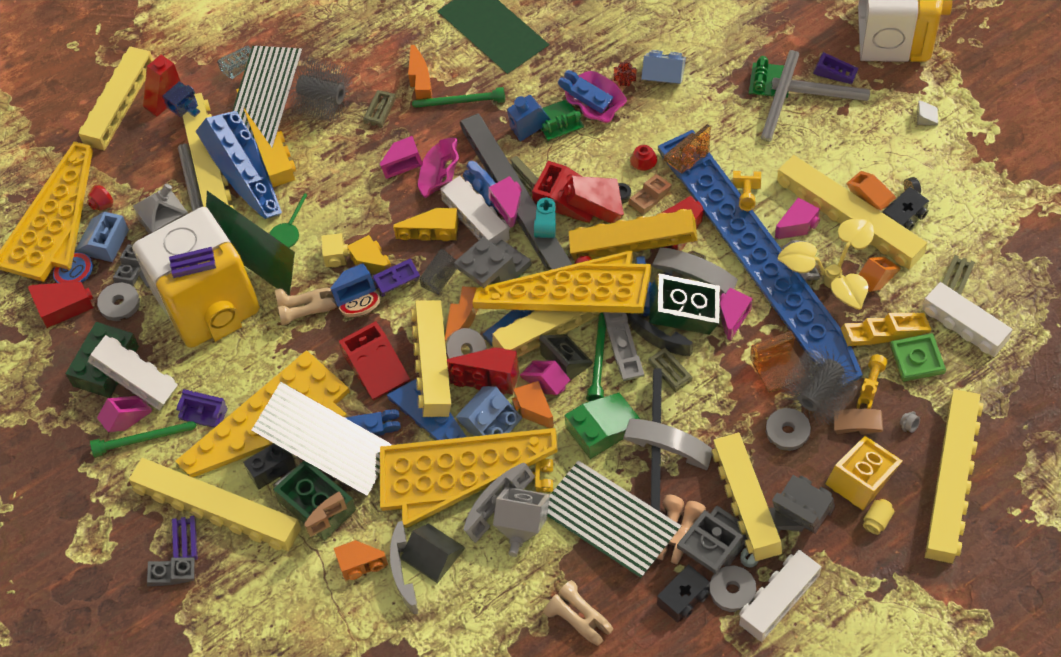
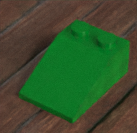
M620 392L583 403L564 415L565 428L589 459L623 440L629 419H640Z

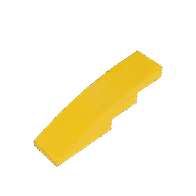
M888 313L885 318H866L863 323H845L840 328L847 346L887 343L923 335L932 331L924 313Z

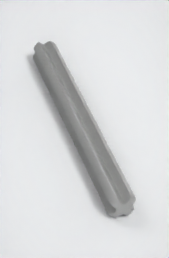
M790 50L763 129L761 136L763 140H772L799 57V52Z
M773 78L772 89L777 90L780 78ZM791 80L788 88L790 92L868 101L870 97L869 89Z
M184 143L178 146L192 211L203 207L190 149L188 144Z

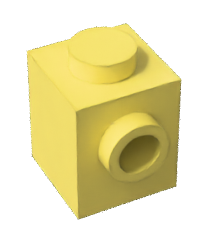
M342 233L321 236L325 266L339 267L346 265V257H349V251L347 248L348 244L344 243Z

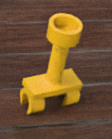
M733 171V185L737 189H743V194L739 197V207L744 211H750L756 205L755 196L751 194V189H761V171H753V176H741V171Z
M875 354L870 357L868 367L871 371L868 379L865 378L862 385L857 409L860 408L862 403L868 405L867 409L872 407L879 383L877 382L878 375L885 370L887 365V359L882 355Z
M543 459L536 463L535 471L532 472L535 476L532 479L535 480L536 492H553V480H540V471H553V460Z

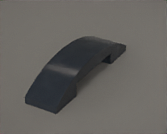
M626 313L628 323L634 331L653 346L661 350L666 348L670 353L677 355H692L693 342L677 331L670 337L643 319L642 313Z

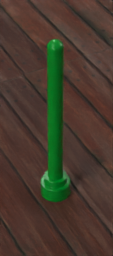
M498 87L496 90L488 93L414 100L412 106L418 108L487 100L505 103L504 87Z
M603 312L598 317L592 385L587 389L586 395L588 402L604 397V390L601 387L606 333Z
M190 421L106 442L105 440L100 441V439L91 440L92 454L94 458L100 457L110 449L194 430L196 423Z

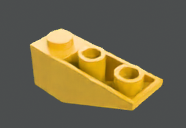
M435 208L393 225L395 238L402 240L421 239L424 241L457 240L459 222L457 208Z

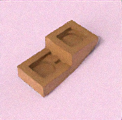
M656 174L643 184L642 190L629 198L628 204L644 215L667 194L672 184Z
M846 409L840 410L839 417L834 413V429L836 434L859 431L861 435L883 432L881 410Z
M340 491L320 504L306 520L305 527L310 537L329 528L328 518L347 509Z

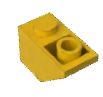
M369 235L347 246L350 258L355 266L363 263L370 274L376 275L389 269L391 266L389 258L381 254L382 250L377 241L373 242Z

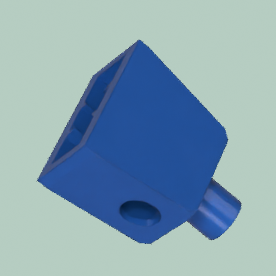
M532 95L517 97L514 105L507 109L510 128L520 142L541 129L542 124L546 120H551Z

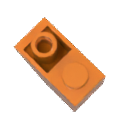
M860 171L846 183L851 193L878 210L885 209L896 199L895 195L874 174Z
M356 540L334 548L345 581L358 579L363 574L371 571H380L384 566L388 565L384 551Z

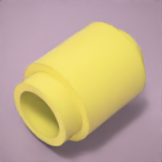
M885 499L874 500L864 517L863 527L877 535L884 531L895 512L892 504Z

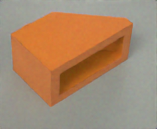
M885 256L874 257L867 260L859 276H862L867 281L869 292L881 290L901 268Z
M539 381L514 389L515 397L511 398L514 409L520 411L522 418L547 428L554 427L553 416Z

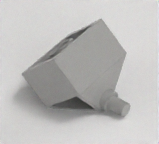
M165 184L158 192L133 205L138 220L148 234L188 214L171 191L172 186L169 184Z
M505 487L497 497L493 526L509 539L511 546L508 554L510 556L517 557L519 547H522L525 541L538 534L547 521L550 494Z

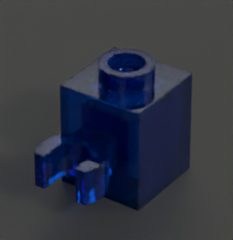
M179 81L163 95L167 109L180 118L186 112H189L194 117L200 113V110L196 108L198 104L195 98V91L189 85L186 86Z

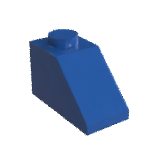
M363 263L343 271L330 288L338 307L376 291L371 274Z

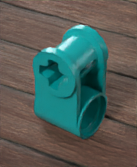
M542 198L537 202L534 237L555 238V202L551 198Z

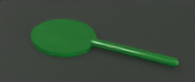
M306 193L303 194L290 221L278 224L270 231V235L289 248L294 246L299 239V231L292 224L307 197Z

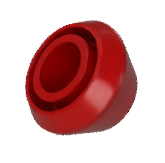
M648 145L637 146L630 156L631 165L641 171L652 169L658 160L656 153Z
M94 185L87 196L89 199L87 200L88 205L93 210L97 209L99 211L111 208L114 201L110 193L103 186Z

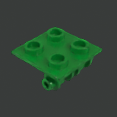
M760 56L757 59V63L753 62L749 94L775 96L776 90L771 87L773 78H781L784 65L769 64L766 56Z
M567 99L543 107V110L551 119L549 121L546 120L541 128L548 141L584 128L580 120V111H575Z

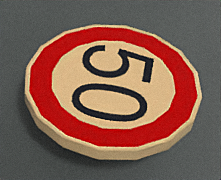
M375 291L341 305L339 307L340 312L347 317L368 315L380 303V296Z

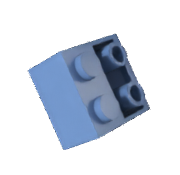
M651 50L644 55L642 80L681 84L686 57H683L682 53L670 52L669 55L662 54L663 51Z
M103 212L92 218L75 252H81L92 258L113 262L129 231L124 217Z
M483 386L456 416L459 422L473 436L510 433L522 419L499 389L490 386Z

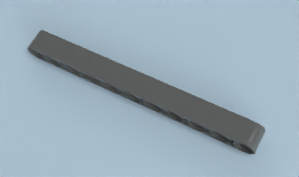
M477 113L461 120L460 126L465 137L493 181L498 183L510 176L514 182L516 181L520 185L522 192L516 220L546 270L549 271L572 265L556 237H534V221L536 219L537 206L480 114Z

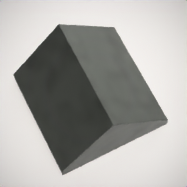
M567 334L541 335L539 338L541 355L547 361H556L570 380L593 364V361Z
M428 523L412 531L401 560L438 584L464 551L465 547Z

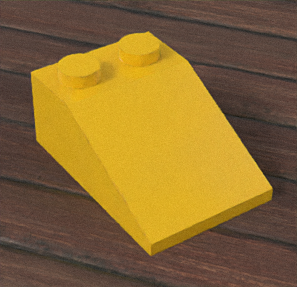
M864 436L835 465L825 484L834 492L849 500L853 505L864 510L898 469L902 460Z

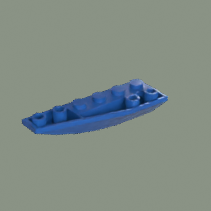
M233 111L205 118L196 130V133L227 181L264 219L280 215L282 211L257 143L238 112Z

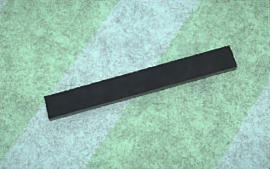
M654 368L652 421L661 423L662 368ZM652 445L651 507L660 512L661 448Z

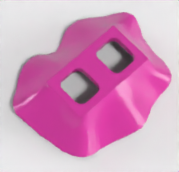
M587 71L578 75L579 78H583L613 96V100L608 106L609 109L602 114L565 91L567 101L573 105H579L583 115L587 118L600 120L605 123L611 122L616 111L627 102L625 95L615 82L598 72Z
M456 138L440 140L424 157L418 179V188L425 198L452 181L459 159L456 151ZM452 159V163L445 168L446 162ZM447 176V179L442 182V179Z

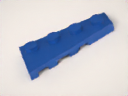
M417 379L387 394L388 399L392 403L400 407L404 414L409 415L420 428L425 429L435 441L466 437L451 413L449 417H423L422 408H418V395H421V390L417 391Z

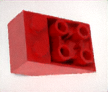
M548 160L532 190L535 205L537 206V202L542 198H551L555 202V213L590 224L593 215L569 205L567 197L564 195V186L570 178L581 175L567 166Z
M377 321L339 341L343 356L373 401L410 381L406 370Z
M494 347L447 359L451 384L458 387H473L479 391L483 386L497 387L503 395L514 394L519 376L517 351Z

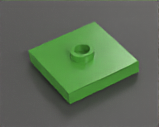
M933 333L890 342V347L903 382L945 374L946 368Z

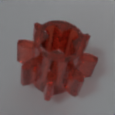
M620 62L618 67H614L613 80L618 81L619 86H630L632 81H636L637 68H632L630 62Z

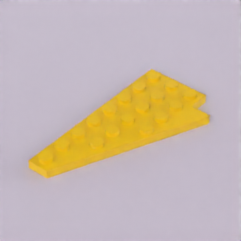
M73 142L1 248L0 270L44 282L54 266L67 270L72 268L93 153L90 145Z
M626 251L491 284L485 288L479 287L474 295L473 307L474 309L643 313L651 275V264H632V251Z
M306 350L175 462L188 476L196 477L257 454L272 445L273 442L253 432L252 429L280 382L344 418L347 417V414L336 404L350 393L349 387Z
M556 429L380 446V508L382 511L402 509L404 528H408L486 489L499 476L521 463H525L529 467L557 453Z

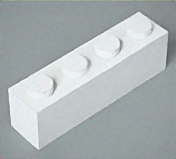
M459 176L440 188L442 201L449 208H457L458 218L478 240L485 237L496 245L501 240L506 242L510 239V227L504 219L501 220L495 209L485 203L483 196L473 190L469 181L465 182Z
M941 282L924 300L922 310L928 316L937 319L946 328L955 331L964 340L973 343L986 354L995 357L1010 339L1012 328Z
M105 335L88 359L90 364L159 411L178 385L171 376L160 373L152 363L144 362L136 352L125 349L113 337L109 338Z
M800 550L794 556L790 554L786 558L781 571L776 570L771 575L770 583L766 588L761 587L754 596L755 600L750 605L747 603L739 613V625L761 642L820 576L822 566Z

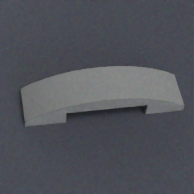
M660 247L652 265L669 274L675 271L696 281L720 286V295L726 294L729 288L734 289L738 281L737 278L721 267L698 256L675 249Z
M603 312L609 340L622 380L626 381L644 377L639 356H637L629 329L627 314Z
M629 419L623 437L624 440L643 447L648 443L687 458L686 463L707 470L709 467L712 448L696 437L668 425L648 420Z
M521 463L503 473L477 499L469 512L463 529L474 543L490 528L486 520L495 512L496 499L505 487L524 490L535 477L527 464Z
M400 521L394 529L391 540V569L397 590L404 604L413 614H418L413 584L404 585L400 552H404L407 540L403 521Z

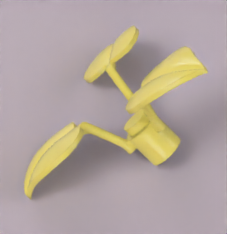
M850 219L844 221L839 226L838 236L847 243L838 265L832 264L824 269L820 259L815 257L816 247L807 242L792 243L785 247L778 255L780 262L797 273L810 272L814 269L817 262L821 275H824V284L831 288L832 293L843 303L859 310L862 309L868 293L867 281L857 274H848L844 277L841 267L850 245L855 249L861 250L872 242L874 228L869 221Z

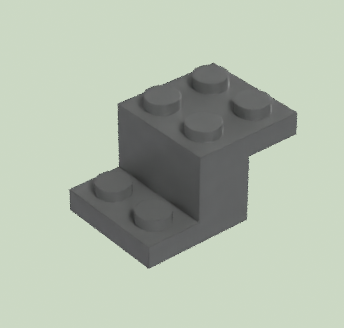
M482 237L454 262L456 269L483 288L490 283L495 284L516 279L532 265L531 259L505 241L501 240L495 245L485 237Z
M792 475L782 493H776L772 499L775 511L816 534L826 516H831L835 510L834 499L831 497L832 493L822 487L819 489L811 485L812 482L803 476L798 478Z
M716 506L711 513L703 511L679 541L677 548L716 574L722 565H731L745 547L747 537L745 534L741 535L738 527V521L740 520L719 506Z

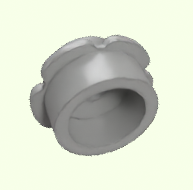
M914 411L905 413L900 420V425H902L904 432L909 431L913 433L920 424V417Z

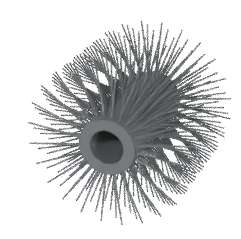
M310 58V60L312 59V65L314 63L313 70L312 66L310 68V63L308 68L304 63V72L298 76L297 83H293L296 84L295 88L298 93L295 100L297 99L300 107L302 102L305 108L307 105L306 110L309 111L308 114L316 113L315 117H320V119L322 118L323 110V114L329 111L330 115L332 110V114L334 111L335 115L336 109L338 110L339 108L340 120L341 110L338 105L343 104L344 96H349L345 95V92H348V90L345 91L346 86H344L346 80H344L345 77L343 78L345 73L341 75L343 71L341 69L339 75L340 67L337 68L339 65L334 64V70L336 68L335 75L334 71L332 73L333 69H331V74H329L330 70H327V68L324 73L322 68L324 63L322 65L318 64L319 61Z
M815 356L817 358L814 359L816 362L809 357V360L805 358L804 364L810 366L808 368L810 371L801 365V367L797 368L799 373L795 371L796 374L794 377L792 376L793 379L789 377V383L792 385L788 387L791 386L794 389L792 391L798 397H793L798 398V403L809 410V420L810 411H812L813 415L817 411L822 414L824 412L826 415H828L826 412H829L834 416L833 412H837V408L831 406L834 405L832 402L840 407L839 404L843 406L844 400L849 401L850 394H848L849 391L846 385L849 384L847 379L853 378V376L845 373L852 372L853 370L844 371V367L836 360L834 361V356L833 360L830 359V356L827 360L821 357L819 359ZM842 392H848L846 393L848 396L846 397L845 394H842Z

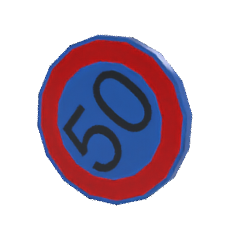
M75 252L70 270L54 266V280L57 283L85 281L92 272V260L87 254Z

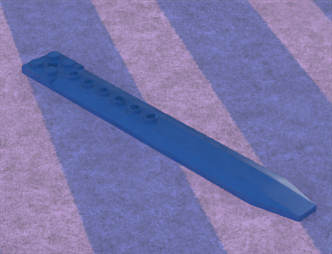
M690 130L658 145V152L677 178L682 181L695 201H699L702 204L705 215L807 355L810 350L813 354L817 352L821 357L819 353L821 348V352L826 360L827 354H829L832 360L834 356V361L842 363L840 365L844 367V371L853 370L852 372L845 373L853 376V378L850 377L849 379L853 381L859 380L863 374L852 347L847 346L839 325L801 274L792 271L778 260V255L782 249L753 210L744 211L739 207V197L741 194L695 132ZM682 152L690 153L689 156H682Z

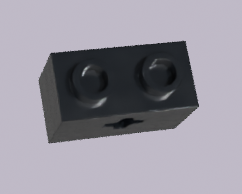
M909 187L883 210V214L911 231L915 223L919 219L923 220L928 214L929 200Z
M275 443L243 461L248 475L258 490L297 467L291 452Z
M688 564L657 596V606L677 623L682 618L687 619L694 611L693 607L698 602H704L709 596L710 582Z

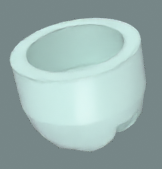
M743 549L740 556L741 563L746 567L756 566L758 561L755 562L753 554L747 560L745 558L748 555L747 549Z

